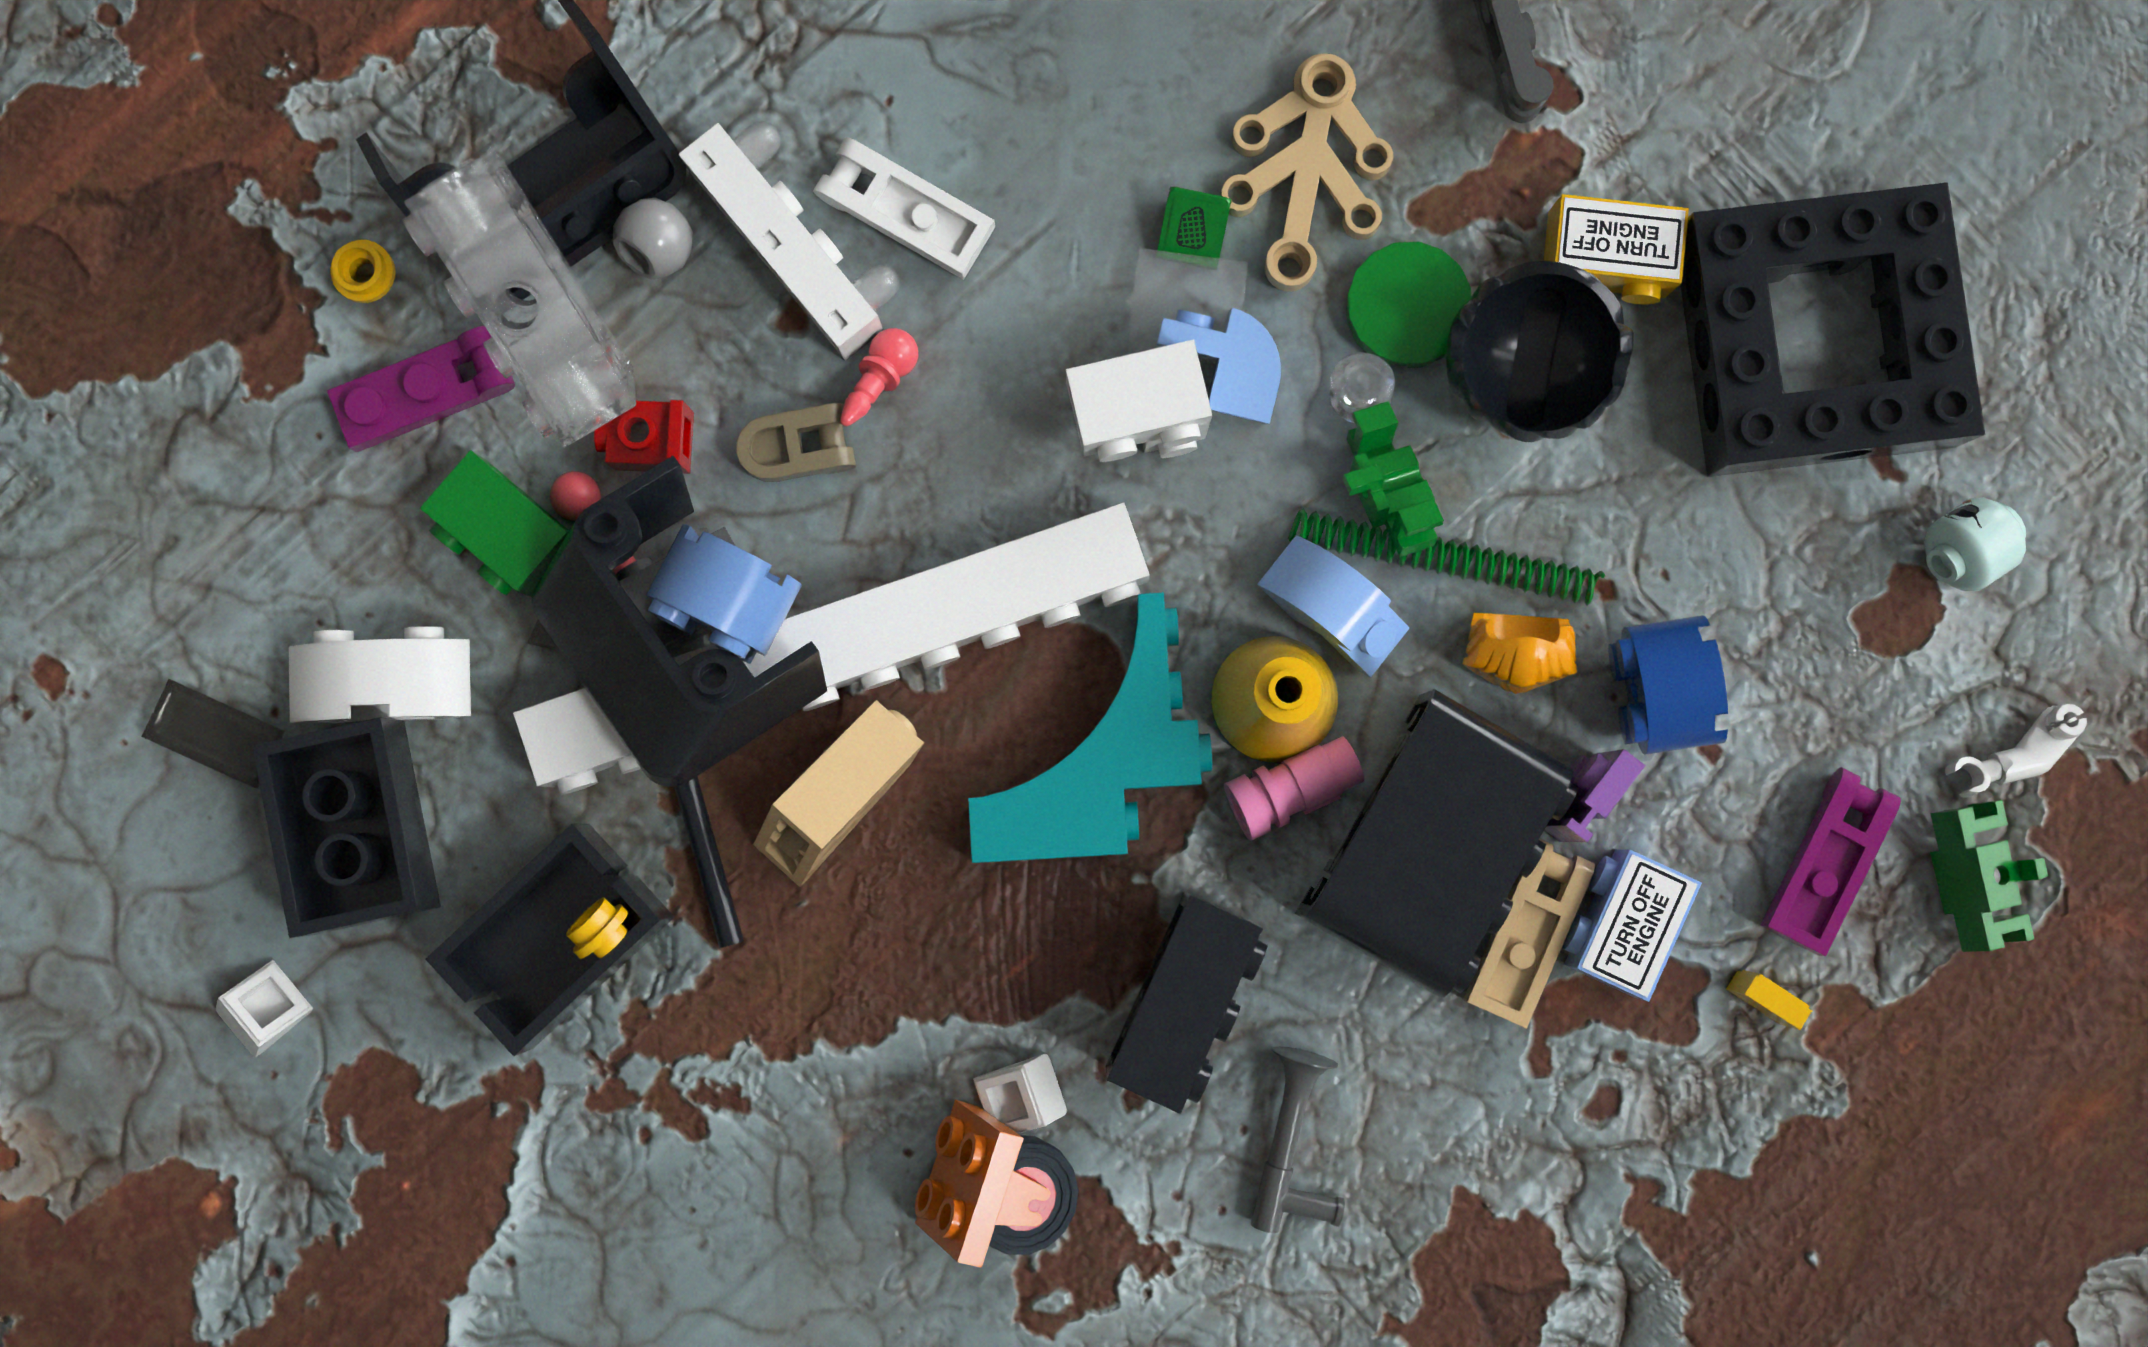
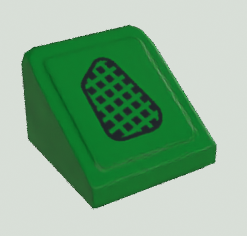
M1170 187L1156 259L1217 271L1232 200L1209 193Z

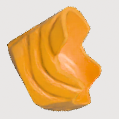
M1473 613L1471 630L1468 637L1470 642L1467 644L1465 652L1468 656L1464 657L1462 664L1489 683L1499 685L1501 689L1507 692L1518 694L1577 673L1575 663V632L1570 625L1569 619Z

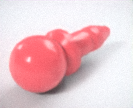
M889 328L882 330L872 339L869 346V356H865L859 363L862 377L853 388V392L845 399L840 417V422L843 426H850L865 416L870 410L871 404L875 403L883 390H895L900 383V377L906 376L914 369L919 353L918 346L909 333L898 328Z

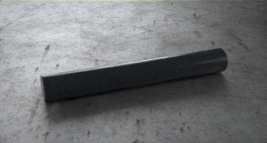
M697 776L683 785L674 786L718 945L719 948L744 942V938Z

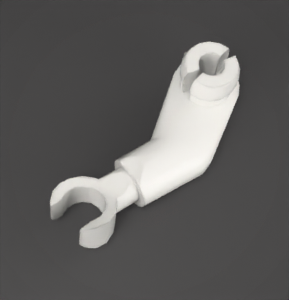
M2065 703L2048 707L2040 714L2015 748L1992 753L1988 756V760L1984 761L1974 757L1958 759L1946 766L1945 774H1951L1960 768L1970 773L1972 785L1970 789L1959 794L1962 798L1985 791L1990 786V782L1993 781L1998 784H2004L2040 776L2049 771L2075 739L2084 732L2087 718L2077 719L2076 716L2084 712L2080 707L2073 704Z

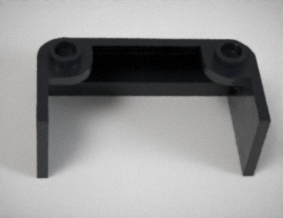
M558 0V2L592 50L568 69L563 80L564 98L577 118L476 188L460 169L447 163L426 165L404 180L367 132L356 139L381 187L475 302L486 309L504 310L517 305L613 238V225L624 208L640 199L657 198L666 202L681 189L686 178V165L680 158L679 151L599 32L574 0Z
M671 456L587 507L576 519L536 585L532 595V607L540 625L644 774L654 783L668 787L683 785L828 691L820 653L812 641L756 677L753 676L737 655L722 649L703 651L679 666L611 572L612 569L630 559L641 544L694 512L681 465L674 456Z

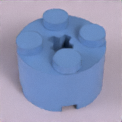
M682 524L646 596L653 600L648 611L657 615V618L690 635L693 634L697 624L712 631L708 641L715 644V647L732 652L742 661L751 664L756 653L763 656L767 655L802 584L787 575L782 586L778 585L780 578L769 573L772 566L769 563L707 532L702 531L699 537L691 526Z

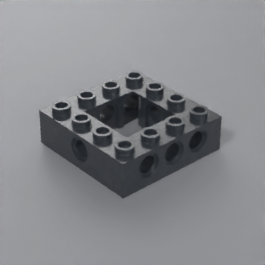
M1948 182L1693 212L1688 217L1683 276L1680 287L1707 477L1950 449L1986 435ZM1871 257L1876 291L1870 296L1871 307L1878 308L1885 353L1879 357L1880 369H1887L1889 381L1784 394L1768 283L1781 282L1791 274L1829 270V276L1842 275L1853 271Z

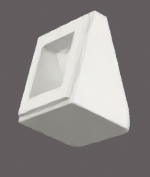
M272 960L218 997L215 1009L250 1054L256 1058L313 1010V1007L275 961Z
M1047 1054L1032 1057L973 1079L983 1110L1016 1133L1045 1127L1067 1113L1051 1060Z

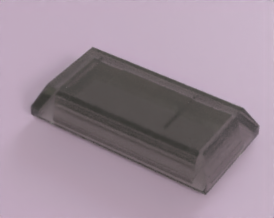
M168 679L141 737L258 789L259 780L252 745L282 739L285 730L177 681Z

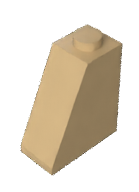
M876 700L772 804L753 845L801 887L911 765L924 744L917 737L912 723L901 713L895 710L888 711Z

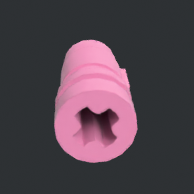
M1342 736L1322 746L1316 745L1282 761L1281 765L1270 770L1265 766L1252 770V778L1249 779L1244 774L1224 783V789L1236 820L1246 837L1252 841L1271 832V824H1275L1280 828L1289 824L1290 816L1297 812L1303 811L1306 815L1341 799L1340 795H1342L1343 791L1364 782V774L1352 746Z

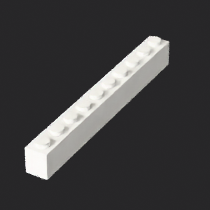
M1121 503L787 618L780 627L767 655L763 656L756 653L751 664L746 662L744 664L753 676L756 677L812 641L820 653L828 691L803 707V711H809L838 701L840 698L837 689L861 681L863 689L870 690L900 679L897 670L900 667L922 661L924 670L957 660L960 658L958 647L982 640L984 648L988 649L1021 637L1018 630L1019 626L1042 619L1045 628L1066 623L1081 616L1078 608L1080 605L1101 598L1105 607H1111L1138 597V594H1141L1138 585L1147 583L1150 574L1125 503ZM711 644L676 656L674 660L680 666L703 651L719 648L715 647V644ZM585 688L513 713L537 786H558L560 794L564 795L597 784L598 781L595 773L619 765L621 774L641 769Z

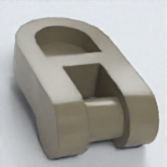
M825 404L762 416L750 421L741 430L737 439L736 453L740 464L752 477L763 482H780L817 474L840 473L856 468L853 447L846 446L843 431L845 426L840 422L844 404ZM818 431L821 450L803 453L800 433Z

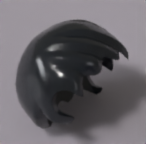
M1535 261L1523 263L1509 268L1498 277H1491L1485 280L1472 294L1470 300L1457 312L1447 341L1446 367L1448 383L1452 392L1464 400L1466 408L1473 418L1487 421L1494 429L1505 436L1522 442H1535L1543 438H1565L1572 435L1578 428L1585 429L1594 424L1603 414L1606 407L1612 405L1621 395L1633 351L1634 332L1631 328L1624 325L1623 308L1616 296L1591 273L1561 262Z

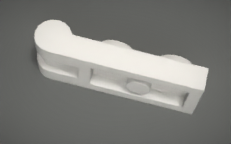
M845 137L835 154L839 161L830 176L822 175L813 190L814 194L830 206L849 213L964 280L995 228V221L860 142ZM860 173L874 178L864 195L852 189Z

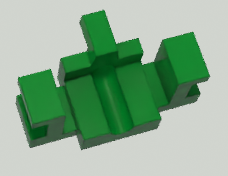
M1389 401L1353 412L1352 418L1357 428L1348 430L1346 440L1354 457L1350 472L1342 477L1349 495L1358 494L1373 528L1382 525L1386 526L1399 557L1435 546L1438 537L1434 528L1443 525L1444 519L1438 509L1427 480H1424L1420 474L1419 462L1411 445L1395 450L1392 444L1398 420Z
M2003 801L1968 804L1967 808L1930 813L1939 849L1930 852L1944 915H1954L1962 952L1993 951L2004 948V942L2034 940L2029 914L1993 917L1992 912L2022 904L2017 883L2040 880L2047 877L2048 873L2044 858L2012 861L2008 840L1976 845L1974 833L2008 825ZM1996 868L2000 873L1999 883L1996 882L1994 877Z

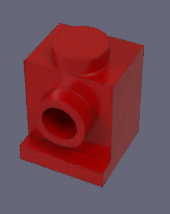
M609 399L608 415L598 414L594 427L595 449L599 453H606L605 463L618 471L646 472L674 456L681 465L683 474H690L694 412L683 400L660 402ZM637 422H646L649 426L648 436L641 442H631V427Z

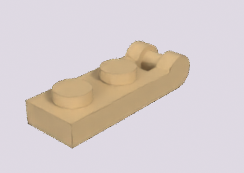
M1540 838L1539 840L1546 844L1544 853L1535 869L1527 878L1519 874L1507 897L1513 901L1512 909L1500 930L1495 935L1490 936L1477 972L1463 998L1464 1001L1526 1029L1595 869L1594 862L1578 855L1569 859L1553 852L1554 845ZM1543 875L1561 883L1555 900L1536 892Z

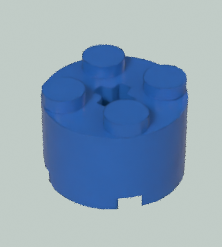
M1701 615L1624 627L1621 639H1618L1616 643L1608 645L1609 663L1613 680L1615 682L1625 680L1629 704L1618 709L1620 730L1625 745L1638 743L1641 752L1646 755L1726 742L1728 729L1715 731V715L1728 714L1726 684L1720 652L1716 639L1702 641L1699 630L1710 626L1706 616Z

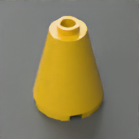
M1268 636L1257 638L1241 645L1226 658L1214 679L1211 705L1218 729L1233 747L1252 759L1277 763L1319 745L1325 739L1332 728L1337 714L1338 691L1332 671L1315 650L1292 638ZM1277 682H1281L1289 688L1293 698L1292 703H1285L1277 697L1275 692Z

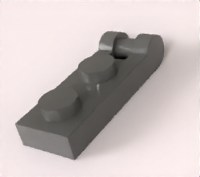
M1473 0L1504 110L1507 116L1515 122L1527 123L1532 121L1550 97L1554 85L1550 73L1535 64L1532 50L1536 46V34L1531 16L1528 12L1521 13L1517 0Z

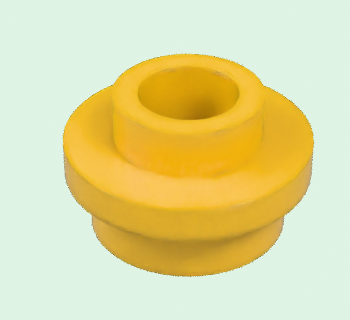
M355 240L337 250L332 259L330 275L333 285L344 297L357 303H371L381 299L389 292L395 280L396 269L391 255L381 245L370 240ZM364 264H373V276L366 282H357V270Z
M605 897L592 904L576 919L566 932V936L575 944L573 953L580 959L587 957L592 952L598 958L608 954L618 945L628 931L622 925L628 915V911L621 904L613 906Z

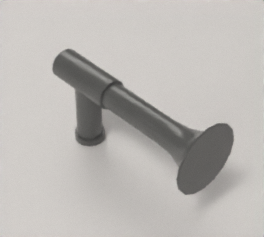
M1282 1046L1273 1047L1272 1051L1280 1057L1284 1065L1285 1087L1269 1159L1265 1162L1251 1226L1260 1231L1278 1233L1283 1212L1330 1222L1331 1225L1339 1227L1344 1213V1198L1338 1196L1332 1198L1289 1188L1293 1173L1292 1163L1312 1087L1321 1074L1328 1069L1337 1068L1338 1063L1325 1056L1302 1049Z

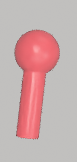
M579 471L562 474L554 481L550 490V502L554 511L560 517L569 521H576L578 516L587 507L601 499V491L597 482L588 474ZM632 556L624 563L612 569V571L616 575L621 569L635 562L636 559Z

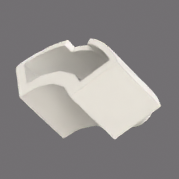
M408 627L404 628V639L354 640V631L322 630L313 632L314 643L289 646L290 723L351 724L379 717L404 721L444 720L471 716L470 639H444V628Z

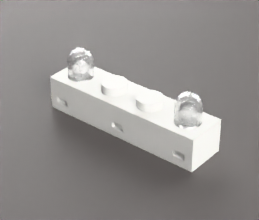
M766 121L754 122L733 139H731L719 123L715 124L680 152V158L693 178L846 361L870 342L879 332L884 330L876 311L897 294L900 286L898 274L888 265L876 264L868 268L852 282L847 279L836 265L843 259V256L829 237L820 228L813 234H810L797 218L804 210L790 190L781 181H778L771 187L757 170L780 149L781 136L773 124Z

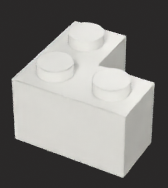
M1194 339L1066 369V384L1084 457L1098 454L1100 462L1119 460L1136 454V444L1142 443L1144 453L1159 450L1161 458H1170L1198 449L1196 441L1206 438L1212 419V411Z

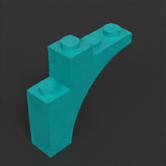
M1164 592L1138 594L1136 632L1129 667L1118 694L1092 733L1070 755L1034 779L1003 792L984 797L968 798L972 863L1128 854L1127 841L1139 840L1137 802H1125L1124 790L1199 786L1202 784L1201 772H1212L1210 733L1199 734L1198 720L1172 721L1171 710L1183 709L1181 672H1169L1167 646H1179L1177 608H1165Z

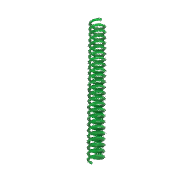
M1304 508L1298 511L1288 536L1291 542L1296 535L1301 521L1300 537L1307 540L1313 525L1312 543L1319 545L1326 525L1324 548L1327 551L1331 549L1337 529L1338 540L1336 550L1338 554L1343 552L1350 530L1349 554L1351 557L1356 553L1362 533L1361 556L1363 559L1368 557L1375 534L1374 560L1376 562L1380 560L1387 537L1386 562L1388 564L1392 563L1396 551L1387 528L1382 534L1380 526L1372 527L1370 530L1369 525L1365 521L1357 529L1354 519L1348 521L1345 526L1341 516L1336 518L1332 525V518L1329 513L1323 516L1320 521L1317 511L1311 513L1307 520V512ZM1441 537L1437 538L1435 546L1426 548L1423 567L1425 572L1430 569L1438 546L1436 573L1438 575L1442 573L1446 556L1451 547L1448 575L1452 577L1455 574L1459 557L1463 551L1460 577L1464 580L1467 578L1470 563L1476 552L1473 580L1477 582L1488 555V569L1485 582L1489 585L1492 582L1496 565L1501 557L1498 586L1501 588L1504 586L1508 568L1513 560L1510 588L1514 590L1517 587L1521 569L1524 563H1526L1525 580L1522 588L1524 593L1529 591L1532 575L1538 565V580L1535 587L1536 595L1541 594L1545 576L1549 568H1551L1550 584L1547 592L1549 598L1554 596L1556 583L1563 569L1560 599L1562 601L1566 599L1569 583L1573 574L1576 573V583L1572 595L1574 603L1579 601L1581 587L1588 574V589L1584 600L1586 606L1592 602L1594 588L1599 577H1606L1603 571H1599L1594 575L1590 568L1585 569L1581 573L1577 565L1569 570L1567 565L1562 563L1556 568L1553 560L1548 561L1544 565L1542 560L1537 558L1531 563L1528 555L1523 556L1519 560L1515 552L1506 557L1504 551L1500 550L1494 555L1490 547L1481 552L1480 547L1475 545L1469 550L1466 542L1461 543L1457 547L1453 539L1444 546ZM1422 550L1412 554V569L1417 568ZM1407 555L1399 557L1398 564L1400 567L1405 565Z

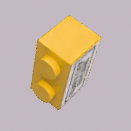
M1562 194L1548 211L1543 261L1566 263L1591 273L1607 286L1612 293H1621V300L1624 302L1639 305L1656 304L1660 302V298H1666L1682 283L1689 208Z

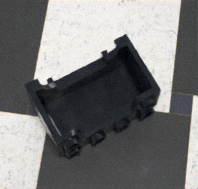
M1433 689L1419 695L1404 721L1408 724L1407 730L1411 732V735L1408 734L1398 738L1393 747L1395 752L1334 859H1329L1323 869L1330 874L1329 879L1323 876L1315 888L1309 887L1295 914L1426 991L1443 998L1452 989L1462 993L1472 981L1481 961L1480 958L1474 955L1486 932L1495 935L1506 921L1513 906V901L1506 896L1519 874L1527 878L1537 866L1546 847V844L1539 840L1551 817L1560 820L1565 815L1575 799L1578 786L1570 782L1574 772L1571 767Z

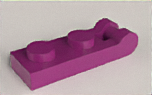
M480 326L463 332L453 341L327 390L349 449L360 452L514 389L515 382L509 367L501 366L495 350L499 348L500 344L493 327ZM472 361L477 375L473 379L464 382L458 366Z
M1843 767L1838 768L1827 782L1822 795L1823 800L1760 926L1804 949L1825 957L1901 804V797L1883 788H1879L1876 791L1871 790L1860 784V776ZM1849 807L1863 813V821L1859 829L1843 821Z

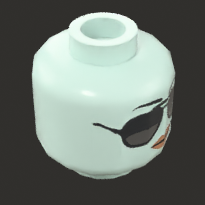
M1984 497L1968 499L1928 527L1924 538L1927 566L1931 573L1943 583H1947L1965 592L1980 591L2022 562L2026 552V530L2023 521L2016 511L2006 504Z

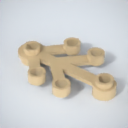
M1317 54L1307 58L1295 73L1293 91L1257 115L1248 114L1241 117L1233 129L1232 144L1234 149L1242 156L1256 157L1266 150L1271 134L1306 114L1301 138L1247 174H1237L1229 177L1223 184L1221 196L1229 198L1228 192L1234 187H1243L1249 191L1251 200L1248 203L1238 205L1231 201L1229 215L1243 217L1255 209L1258 197L1294 174L1283 237L1274 242L1270 247L1264 265L1265 274L1269 282L1282 291L1292 292L1305 287L1312 279L1317 266L1316 252L1307 241L1319 179L1344 213L1342 226L1348 236L1356 240L1369 239L1377 232L1382 221V211L1379 205L1374 200L1363 195L1327 143L1330 121L1332 119L1356 150L1353 160L1354 168L1358 175L1366 180H1378L1387 174L1393 162V150L1387 141L1376 137L1351 101L1356 89V79L1353 70L1346 61L1332 54ZM1319 79L1328 80L1333 84L1335 92L1329 96H1321L1314 91L1312 84ZM1254 127L1261 132L1263 139L1257 144H1247L1241 139L1240 132L1244 128ZM1368 150L1378 151L1384 158V164L1378 168H1372L1364 163L1362 154ZM1356 210H1365L1372 216L1373 224L1367 228L1357 227L1352 222L1351 214ZM1292 258L1299 263L1301 272L1294 277L1284 276L1278 269V263L1282 259Z

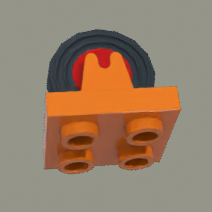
M955 1100L950 1116L942 1120L937 1131L935 1141L937 1156L930 1177L922 1182L916 1195L915 1214L917 1217L915 1224L957 1262L982 1268L989 1246L1009 1255H1030L1049 1247L1066 1231L1076 1212L1079 1189L1073 1167L1055 1146L1036 1136L1019 1135L978 1105Z

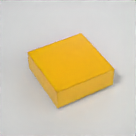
M1742 970V972L1737 971L1726 988L1727 991L1770 1019L1790 1028L1801 1030L1812 1012L1808 1004L1760 973Z

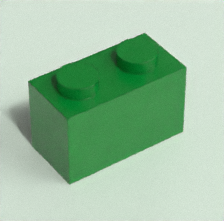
M472 450L465 455L420 507L423 512L436 522L429 530L430 533L458 555L467 548L483 562L477 573L506 596L514 589L532 597L536 585L570 531L488 460Z

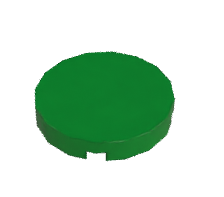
M1419 241L1392 243L1373 252L1356 270L1347 294V324L1356 343L1374 360L1390 366L1394 364L1399 367L1408 366L1407 368L1425 367L1446 356L1447 341L1453 319L1459 309L1470 300L1472 296L1471 286L1461 266L1442 249Z

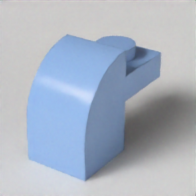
M1231 308L1228 311L1224 332L1212 330L1215 318L1178 309L1176 320L1162 319L1156 345L1163 347L1194 339L1198 356L1216 360L1208 392L1211 411L1270 424L1281 379V362L1272 336L1257 319L1241 310Z
M1298 535L1294 537L1257 584L1293 620L1322 635L1355 669L1369 677H1372L1409 630L1408 625L1388 606L1391 600L1372 582L1331 552Z

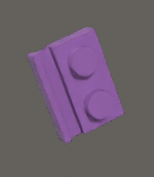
M1625 749L1596 753L1590 759L1584 755L1580 756L1571 765L1574 772L1570 782L1578 786L1575 799L1560 820L1550 819L1544 831L1558 842H1588L1593 836L1586 829L1591 820L1606 819L1646 765Z

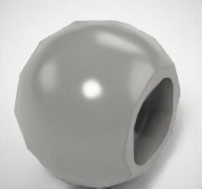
M657 198L640 199L624 208L613 225V245L618 256L635 273L648 279L665 278L680 270L692 253L693 231L686 215L673 204Z

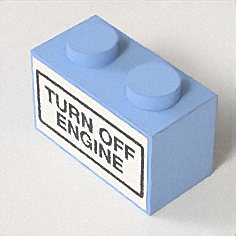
M1615 849L1612 858L1604 856L1593 873L1589 884V891L1596 894L1586 916L1578 914L1572 922L1563 943V949L1569 952L1564 965L1627 995L1649 1002L1702 883L1632 850Z

